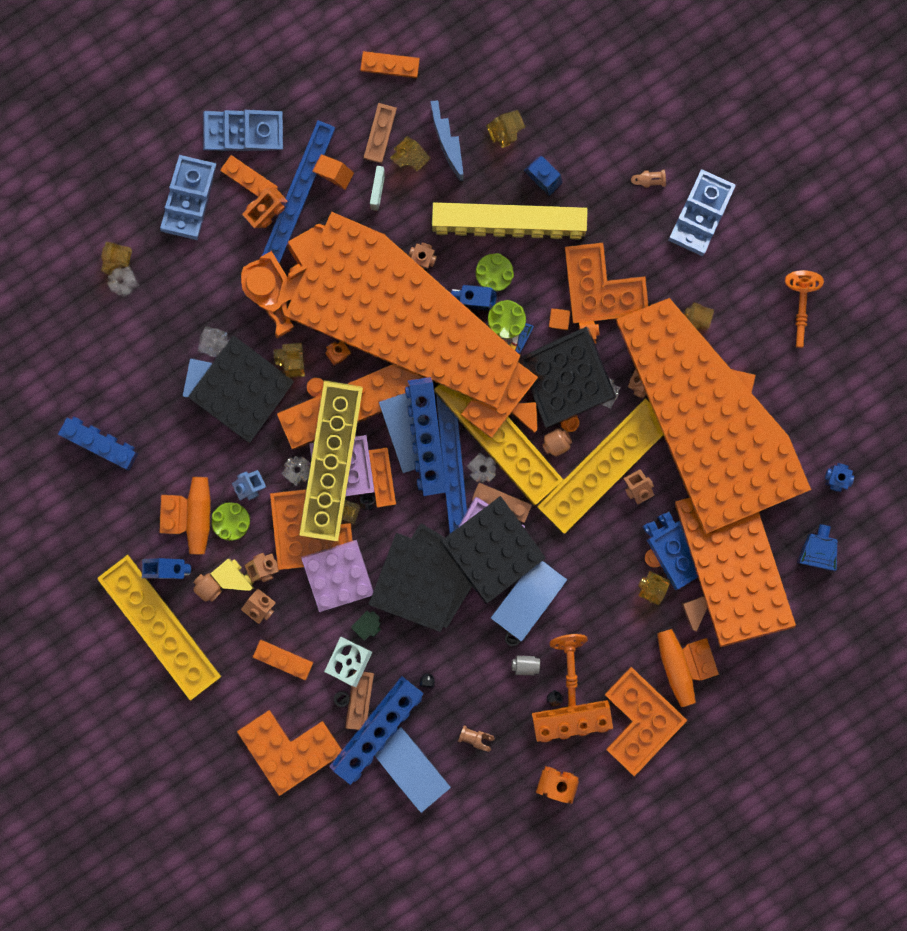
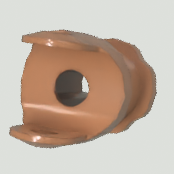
M665 169L661 170V172L644 171L640 175L632 176L631 182L635 185H642L645 188L654 185L665 187Z
M464 725L458 742L464 741L472 744L475 748L489 752L491 748L483 745L481 740L493 741L494 737L481 731L476 732L467 729Z

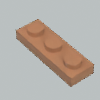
M378 103L364 154L365 160L383 163L397 111L396 107Z
M478 484L472 501L477 497L490 504L501 496L517 519L525 523L532 506L531 504L484 484Z
M363 672L357 687L351 686L345 728L360 730L367 720L374 673Z

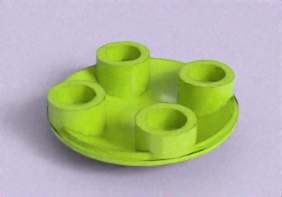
M499 253L484 256L476 267L478 283L482 287L493 288L496 292L507 288L514 276L511 262Z
M505 300L496 303L488 314L489 328L503 339L518 336L526 324L523 308L513 301Z
M238 503L222 504L212 514V528L216 535L224 540L233 541L240 539L249 529V514Z

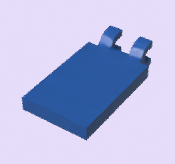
M670 512L658 516L659 521L664 525L662 528L658 529L654 521L642 527L651 537L647 540L649 546L675 590H678L698 576L681 522H674Z

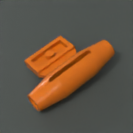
M192 477L188 499L177 495H161L160 533L181 534L186 531L189 554H205L211 507L208 477Z
M672 629L657 633L664 669L670 687L680 706L685 707L696 703L693 680L701 681L719 675L707 638L689 643L682 649Z

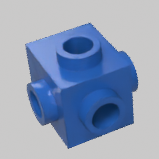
M837 463V466L833 465L830 469H827L825 485L831 486V490L838 492L846 490L848 486L851 487L853 484V471L848 469L849 466ZM840 473L844 475L842 481L838 479Z

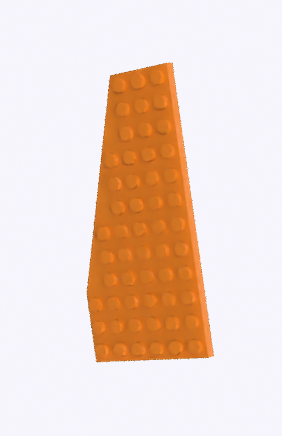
M331 212L307 264V269L304 271L284 315L288 319L424 378L431 377L432 381L496 409L501 402L521 356L385 234L334 212Z

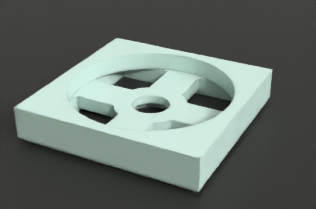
M381 166L376 167L370 200L371 210L376 211L379 210L385 179V170Z
M340 637L324 672L351 686L357 687L372 652ZM352 646L349 655L341 654L344 647ZM358 652H360L361 656L360 663L356 659ZM351 659V665L347 666V660ZM337 661L343 665L340 674L335 671ZM350 670H357L354 675L347 678Z

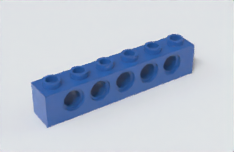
M431 377L408 380V387H405L406 398H410V405L407 406L409 417H412L413 424H410L411 436H415L412 448L413 453L417 454V460L414 461L416 472H419L420 479H417L418 490L422 491L423 496L446 493L433 381ZM425 397L423 403H416L417 398ZM422 415L428 416V418H427L426 421H424V422H419V421H418V419H419L420 416H422ZM423 434L430 435L427 440L420 439ZM426 452L432 453L431 457L427 459L423 458V455ZM427 471H434L432 476H425Z
M401 676L362 727L329 767L332 771L350 785L353 781L356 782L360 778L361 771L365 766L367 767L372 763L373 756L384 748L386 740L396 733L398 725L408 718L410 710L421 702L424 693ZM402 697H406L405 703L399 705V700ZM393 712V718L386 720L387 715ZM381 727L380 734L374 735V731ZM365 743H369L368 749L362 750V746ZM353 758H357L356 764L350 765V761Z

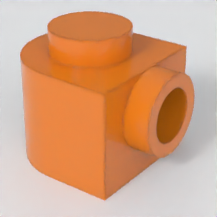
M594 321L579 322V330L589 327L596 344V336H599V325L595 324Z
M336 341L327 346V351L325 352L334 366L351 354L344 342L337 344Z

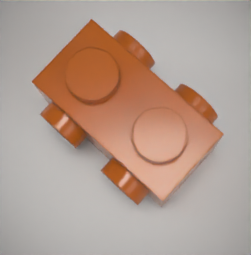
M265 188L261 191L259 197L246 207L242 215L254 228H266L272 223L271 219L275 215H279L284 211V205L288 201L277 188Z

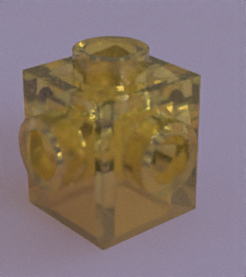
M649 571L646 578L642 577L638 587L641 589L638 596L660 605L667 592L670 580Z

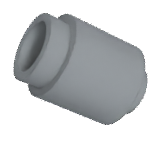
M516 655V658L512 659L511 669L515 671V675L534 676V674H539L540 659L535 658V656Z

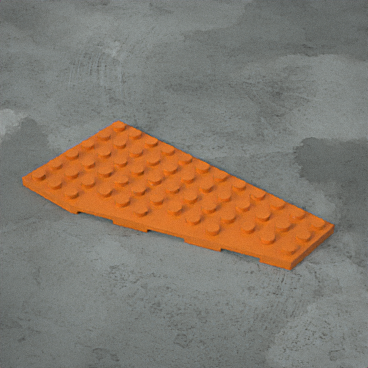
M670 298L616 319V323L705 534L811 490L787 433Z

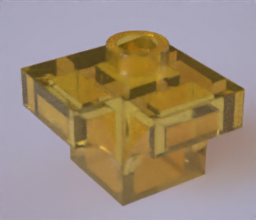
M516 110L499 115L487 124L486 127L493 143L499 141L501 147L504 148L517 140V133L524 129L525 125L519 111Z
M408 136L394 148L396 152L390 157L398 166L409 165L416 171L431 159L418 142Z
M105 242L101 255L103 261L101 271L112 275L116 268H129L132 249L111 242Z
M693 302L690 308L686 307L684 315L696 329L708 330L714 310Z
M302 343L283 344V349H274L275 363L284 367L286 377L305 376Z

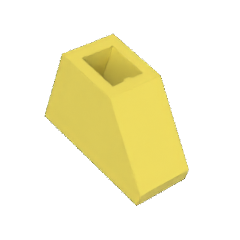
M227 559L210 573L222 588L248 591L254 589L249 575L246 574L244 576L241 573L240 569L242 567L235 559L233 561Z

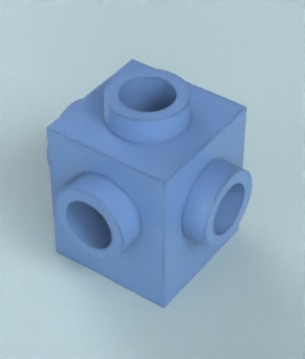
M258 470L249 474L247 471L237 476L238 480L231 483L239 500L245 498L251 500L259 496V491L266 488Z

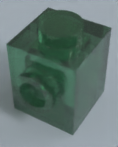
M367 610L351 628L365 641L370 635L374 637L381 630L379 628L381 624L379 620L381 618L374 611L370 613Z

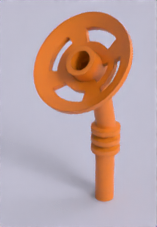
M805 270L792 272L785 278V284L790 289L800 292L798 314H796L797 322L795 324L797 326V348H803L805 326H807L805 322H807L806 318L808 317L806 315L807 293L820 289L824 284V279L821 275Z
M582 634L563 635L549 642L551 648L564 650V653L567 654L568 675H566V687L568 688V707L576 706L577 675L575 674L574 652L576 651L575 648L584 645L588 641L587 636Z

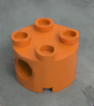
M545 766V769L542 770L536 793L540 795L544 793L548 798L572 804L579 784V777L565 771L560 774L561 772Z

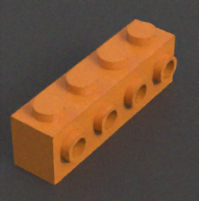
M608 700L532 713L537 742H549L556 738L567 739L573 735L585 736L591 732L598 731L602 733L613 729Z

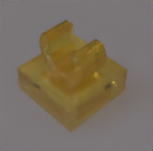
M345 500L342 519L355 524L361 506Z

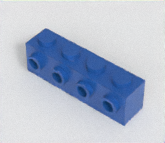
M74 416L72 419L66 418L58 435L127 470L131 469L138 455L134 451L135 447L127 443L121 445L117 443V438L109 434L106 437L99 434L101 430L92 425L89 428L83 426L84 421Z

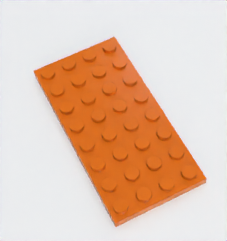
M690 498L675 501L678 516L720 647L795 628L796 624L759 512L705 534Z

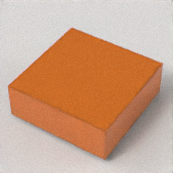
M551 308L549 328L568 330L570 311Z

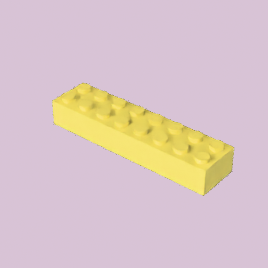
M433 203L432 231L436 232L437 235H447L448 232H455V235L465 236L467 233H474L475 236H486V233H493L495 237H505V234H512V237L522 238L524 235H532V238H543V235H551L552 239H562V236H570V239L578 240L584 237L587 231V208Z
M324 380L300 526V536L338 541L363 390L362 386Z

